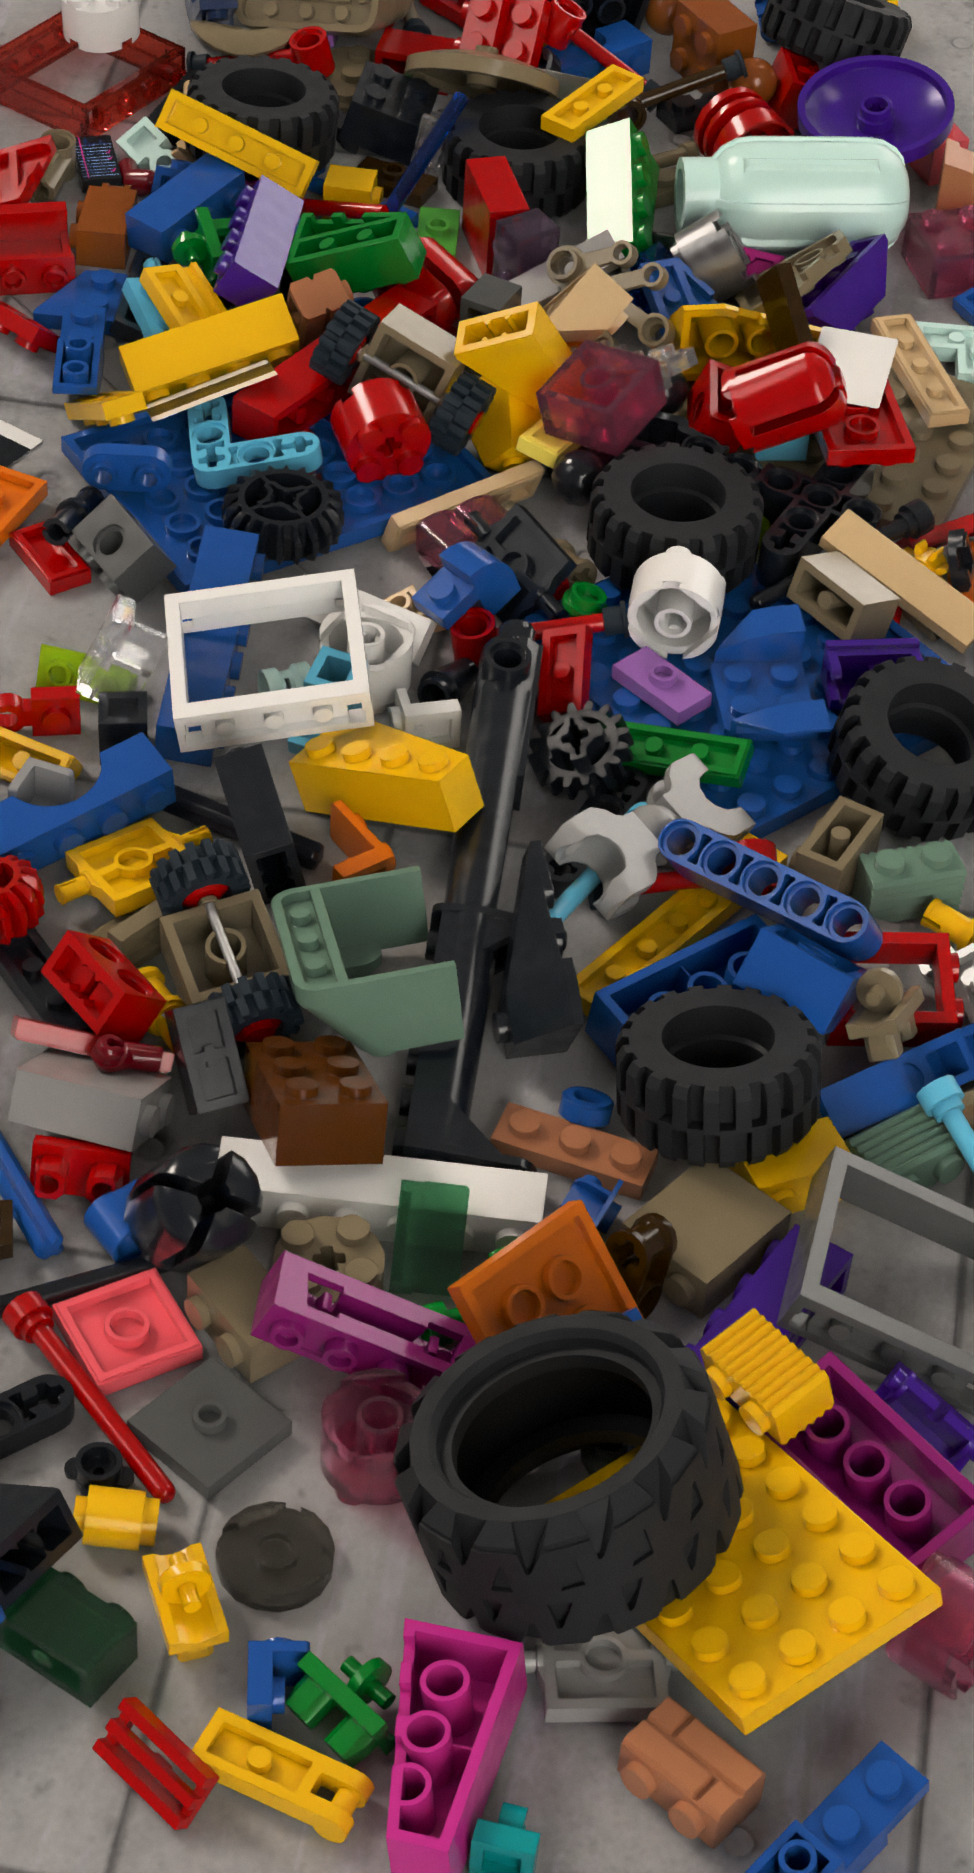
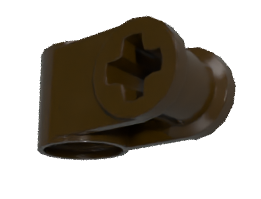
M646 1213L635 1220L631 1229H619L612 1233L605 1243L644 1319L651 1315L660 1300L663 1290L662 1285L673 1254L677 1249L678 1242L676 1231L672 1224L664 1216L657 1213Z

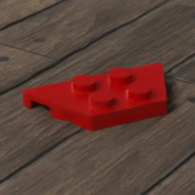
M51 135L0 149V205L29 203L57 151Z

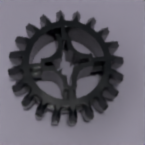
M268 465L267 470L263 472L251 469L249 477L238 476L236 484L228 486L227 494L224 497V504H222L223 528L259 534L258 553L266 554L265 562L267 560H275L279 566L283 561H292L298 565L300 559L306 558L310 561H315L317 553L328 554L330 546L338 544L339 536L342 533V526L344 525L345 512L343 511L341 492L334 490L332 481H322L321 473L307 474L305 467L299 470H290L287 465L283 469H274Z

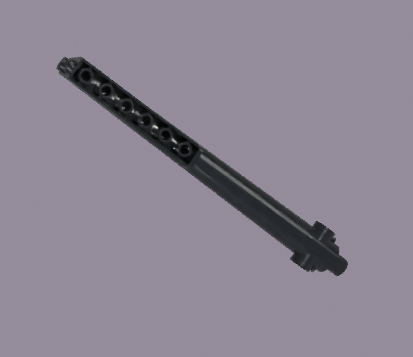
M511 619L500 625L498 635L484 644L480 654L465 754L469 755L484 807L457 832H454L444 903H437L432 908L425 952V960L434 961L433 964L455 961L465 1038L409 1049L405 1075L415 1077L414 1085L403 1084L399 1116L408 1117L407 1126L396 1124L392 1156L537 1172L536 1167L530 1161L521 1157L501 1154L469 1119L493 979L495 975L504 970L513 913L497 909L512 813L513 810L520 811L544 646L535 642L536 631L533 626L519 619ZM566 930L563 938V951L567 946L568 936Z

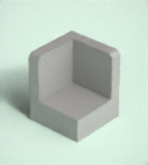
M29 757L10 783L8 798L14 796L26 803L38 806H57L75 800L74 771Z

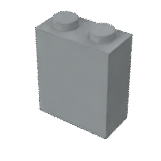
M50 1047L16 1069L7 1121L133 1152L149 1138L152 1139L163 1126L169 1125L175 1109L176 1096L169 1094L172 1082L171 1076L132 1069L106 1073L94 1065L91 1056Z

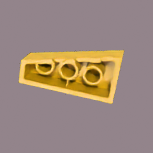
M279 293L119 346L118 349L120 363L130 390L143 391L147 405L262 360H267L275 368L299 351V336L283 294Z
M374 721L375 726L321 733L319 736L310 739L305 744V748L288 761L304 809L307 812L331 815V803L342 800L353 813H358L364 820L457 832L484 807L468 754Z

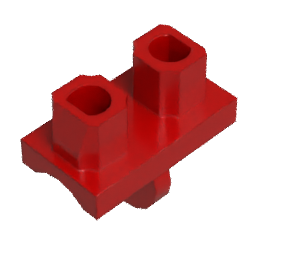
M35 1134L32 1144L30 1181L34 1186V1193L38 1198L53 1200L64 1194L81 1196L88 1199L92 1204L100 1196L114 1192L130 1183L133 1152L81 1139L74 1140Z

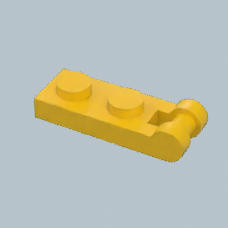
M218 1707L192 1748V1751L220 1777L217 1781L218 1783L313 1826L314 1830L321 1837L334 1843L345 1841L354 1825L352 1817L356 1808L365 1807L375 1789L371 1779L359 1770L221 1707ZM320 1786L334 1792L335 1795L331 1802L316 1795Z

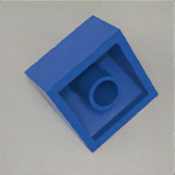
M785 923L761 928L732 983L744 990L746 987L760 990L764 996L770 997L774 994L785 999L789 1007L795 1005L810 1020L817 1032L825 1035L836 1029L858 998L856 995V985L859 978L867 970Z

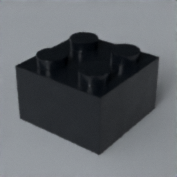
M366 61L338 139L412 167L440 89L431 86L423 79L411 78L395 72L387 65Z

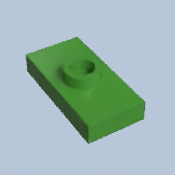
M420 207L417 234L420 237L434 238L456 258L460 210Z

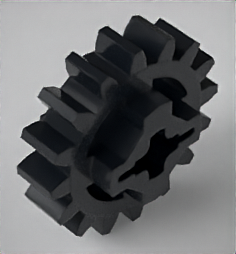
M587 701L583 710H577L574 703H569L567 714L562 716L558 712L552 711L550 714L553 722L550 725L539 723L536 726L541 738H533L529 741L533 753L528 755V760L539 784L542 787L548 785L554 796L559 795L565 789L569 800H575L580 790H585L588 797L592 798L595 795V787L599 785L610 790L612 784L609 778L613 775L624 777L626 771L622 762H630L634 758L630 746L634 745V740L621 713L614 715L608 704H605L597 711L593 701Z

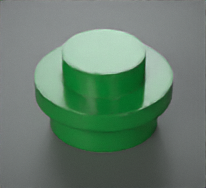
M579 581L575 582L570 589L565 591L562 605L568 611L570 617L602 613V608H607V595L597 585Z

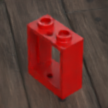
M847 931L845 937H851L857 934L858 931ZM882 932L883 942L879 951L873 957L865 961L850 960L861 964L932 965L936 1011H916L914 1013L918 1032L914 1038L902 1042L903 1047H917L952 1032L956 1028H962L964 1003L961 997H955L954 983H957L959 979L958 953H951L949 933ZM853 1005L836 1029L825 1034L826 1046H865L863 1038L852 1040L848 1038L845 1025L857 1011L853 1010Z

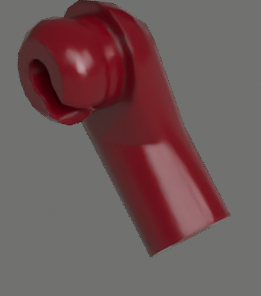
M132 158L122 159L118 165L123 186L132 185V190H138V196L150 195L155 171L139 169L136 161Z

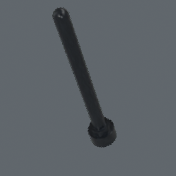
M914 499L899 508L898 513L894 516V521L877 530L892 542L900 537L918 539L934 529L935 520L929 506L921 499ZM795 573L753 594L749 599L751 609L769 607L786 598Z

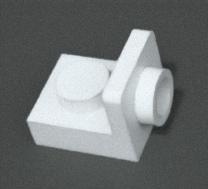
M406 688L395 689V706L388 707L387 711L388 726L448 748L460 747L462 709L458 699L411 704Z

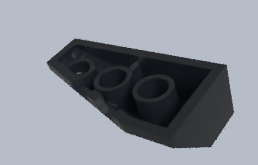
M541 840L530 841L522 858L498 1012L492 1015L494 1039L497 1044L503 1043L506 1059L567 1052L585 1023L572 957L562 958L563 938L565 936L562 918H551L549 912L554 906V888Z

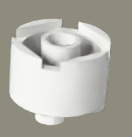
M61 0L64 38L69 43L70 39L78 42L80 50L91 53L115 52L123 49L122 42L132 38L133 43L139 37L138 0Z
M672 546L666 552L647 559L637 569L633 579L627 609L628 630L631 638L640 648L647 646L666 659L668 653L683 654L682 659L693 658L703 654L717 639L725 598V579L711 563L692 554L689 549L683 546Z
M363 604L361 619L373 714L376 715L385 711L388 704L395 702V689L406 688V691H408L410 687L413 633L411 634L408 629V621L400 613L380 605ZM345 611L330 613L322 621L319 628L318 653L323 645L350 653Z

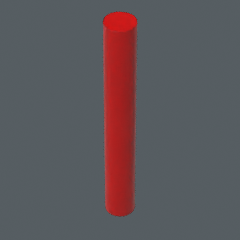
M307 198L302 199L304 204L301 210V214L314 213L315 216L331 217L333 213H344L350 219H362V215L365 212H389L388 206L382 204Z

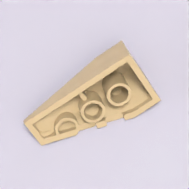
M594 263L548 302L543 309L565 342L594 341L605 331L613 335L629 317L624 312V309L634 298Z

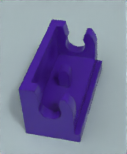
M919 639L826 640L820 678L829 710H841L857 679L865 672L873 670L875 665L888 660H892L896 664L898 658L916 656L918 661H923L919 648Z

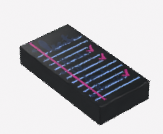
M111 136L75 137L76 170L82 193H87L89 185L102 186V183H110L113 186H122V176Z

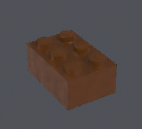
M333 1035L319 1036L315 1041L294 1042L292 1039L283 1036H269L264 1038L262 1042H246L244 1078L250 1102L242 1104L275 1166L383 1164L388 1101L351 1042Z

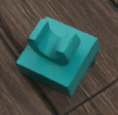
M503 1802L498 1823L477 1819L471 1842L468 1873H535L541 1833L526 1830V1825L524 1824L528 1813L527 1807Z

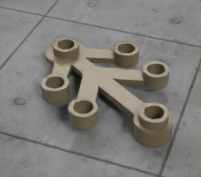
M619 240L611 247L583 253L579 248L572 245L561 246L550 253L546 264L547 273L550 280L560 286L562 291L594 263L599 267L614 263L623 269L631 268L637 262L638 250L626 240ZM628 248V256L624 260L619 261L620 252ZM569 262H573L572 269L565 274V266ZM649 262L642 269L610 276L625 291L645 286L653 291H659L667 285L669 280L668 271L657 262ZM659 270L658 279L650 283L649 277L651 273ZM631 302L624 309V312L629 315L626 320L638 328V337L643 344L657 351L664 350L672 344L676 330L670 319L660 313L647 314ZM660 328H665L662 338L656 341V332ZM607 331L594 341H591L590 349L592 354L603 361H611L619 353L620 347L617 339L612 337ZM609 341V349L605 353H600L602 343Z

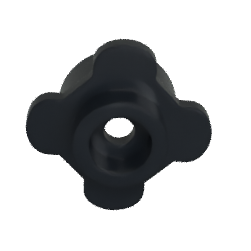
M93 1442L85 1445L78 1451L76 1457L67 1460L64 1466L65 1476L68 1479L75 1480L81 1489V1496H88L90 1484L128 1489L134 1481V1472L131 1468L123 1466L120 1451L114 1445L106 1442ZM95 1473H104L103 1475H94Z

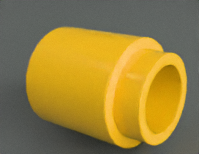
M90 1484L88 1496L76 1495L73 1516L81 1532H83L82 1545L139 1551V1545L154 1547L160 1499L146 1497V1491Z

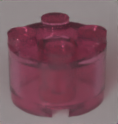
M388 1368L360 1370L342 1379L340 1387L331 1396L328 1393L323 1401L320 1429V1466L324 1477L335 1489V1494L342 1503L353 1506L360 1504L380 1506L402 1502L395 1486V1479L398 1473L393 1463L400 1428L404 1424L413 1422L414 1418L410 1411L412 1404L425 1388L422 1384L421 1390L414 1384L406 1381L407 1374Z
M935 1551L927 1559L921 1571L941 1588L943 1605L889 1640L885 1651L888 1653L890 1661L953 1701L957 1699V1689L966 1693L974 1685V1568L952 1555L947 1557L943 1553Z

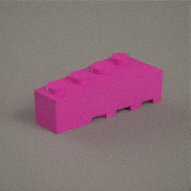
M405 1618L403 1662H401L399 1679L398 1715H396L394 1735L395 1756L391 1773L386 1831L391 1873H462L471 1849L477 1819L482 1818L527 1691L524 1646L522 1642Z

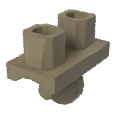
M874 967L868 969L859 978L856 985V995L861 1005L845 1025L849 1040L864 1039L870 1062L892 1060L901 1056L904 1051L902 1042L914 1038L918 1032L914 1013L924 1001L921 985L911 986L903 993V984L892 970L885 967Z

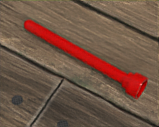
M28 1291L14 1298L6 1306L2 1314V1320L16 1339L25 1340L29 1344L35 1343L58 1375L71 1383L75 1397L112 1445L120 1451L122 1458L153 1498L160 1499L162 1504L171 1502L176 1494L174 1484L53 1330L54 1321L52 1319L53 1310L37 1291Z

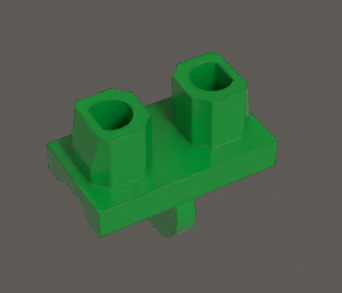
M196 207L195 215L199 224L198 228L194 233L190 231L180 233L179 237L172 244V255L175 261L181 265L189 266L190 262H196L198 266L201 265L205 277L214 289L218 275L213 270L223 253L220 248L230 232L228 224L231 218L212 219L208 207Z
M311 1651L297 1663L305 1676L296 1684L285 1699V1704L311 1731L334 1707L339 1710L345 1718L330 1732L324 1741L346 1765L353 1768L370 1755L376 1747L386 1756L395 1748V1736L388 1730V1724L367 1705L374 1701L380 1708L386 1710L395 1701L396 1696L386 1687L392 1673L391 1666L387 1662L377 1657L362 1665L354 1656L348 1657L340 1667V1670L350 1678L347 1685Z

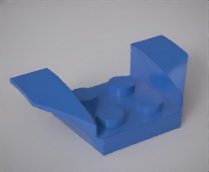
M799 604L771 606L752 610L715 651L714 662L709 668L708 683L721 735L751 739L752 741L814 740L817 739L820 732H831L832 727L825 700H812L804 672L802 653L806 629Z

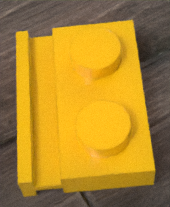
M190 262L189 267L184 268L180 264L143 268L139 281L169 329L227 311L218 295L213 292V287L196 262Z

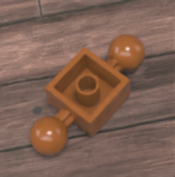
M650 0L645 13L646 21L656 33L664 36L673 35L670 67L683 78L720 65L722 59L733 56L735 50L740 51L748 77L744 78L742 75L730 82L724 79L697 89L702 94L706 92L720 94L730 88L746 87L754 89L766 102L772 99L777 89L776 72L770 63L764 59L753 57L757 23L729 0Z

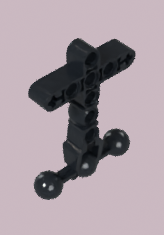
M662 362L647 366L639 373L634 384L635 400L630 405H616L599 415L593 428L594 434L586 439V446L589 449L587 451L576 449L564 454L557 460L551 474L553 487L560 498L567 504L585 506L590 503L592 484L596 476L613 459L618 460L622 453L631 449L637 452L646 445L655 444L656 447H666L667 443L680 444L679 447L691 448L694 445L703 447L707 453L714 454L718 452L726 456L729 463L733 464L736 462L745 469L748 474L747 476L753 478L763 497L764 511L762 522L771 527L762 538L756 577L759 583L765 587L795 573L802 556L820 554L823 550L818 545L821 537L848 508L876 530L880 527L882 517L879 506L865 499L872 488L876 464L853 465L844 468L827 466L825 462L814 476L810 477L786 467H775L770 462L763 468L761 463L748 453L733 452L729 454L730 446L720 445L714 438L689 427V421L686 418L674 415L685 403L688 396V384L684 374L673 364Z

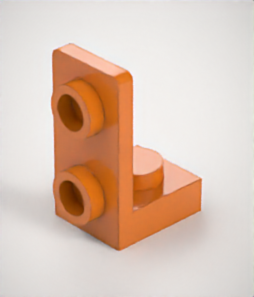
M342 800L331 803L330 837L348 856L343 862L333 865L332 881L394 870L396 868V859L390 846L385 842H381L367 828L364 819L358 813H353Z

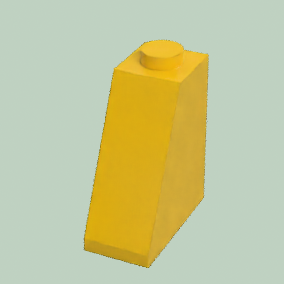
M538 301L459 321L454 356L458 361L539 412L579 403L584 369Z
M481 376L480 379L497 390L487 413L483 416L482 422L471 438L484 466L498 472H503L534 460L515 449L519 436L544 417L543 412L535 410Z

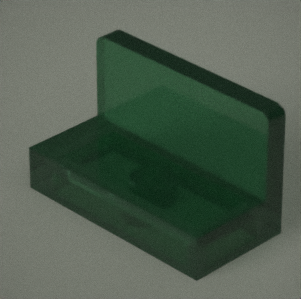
M406 1178L401 1180L389 1292L409 1295L415 1292L451 1297L447 1288L458 1281L461 1274L470 1196L468 1186Z

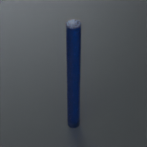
M455 92L385 202L384 205L388 206L389 212H399L467 105L469 100L465 94Z

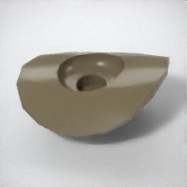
M190 19V27L195 35L212 49L222 52V56L230 55L237 57V55H248L249 57H257L258 55H266L290 46L289 38L297 31L281 27H236Z

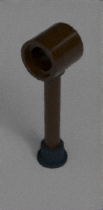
M735 50L734 55L722 59L720 65L640 93L610 115L607 120L611 124L630 118L639 131L647 119L645 108L724 79L730 82L742 75L744 78L748 77L743 57L739 50Z

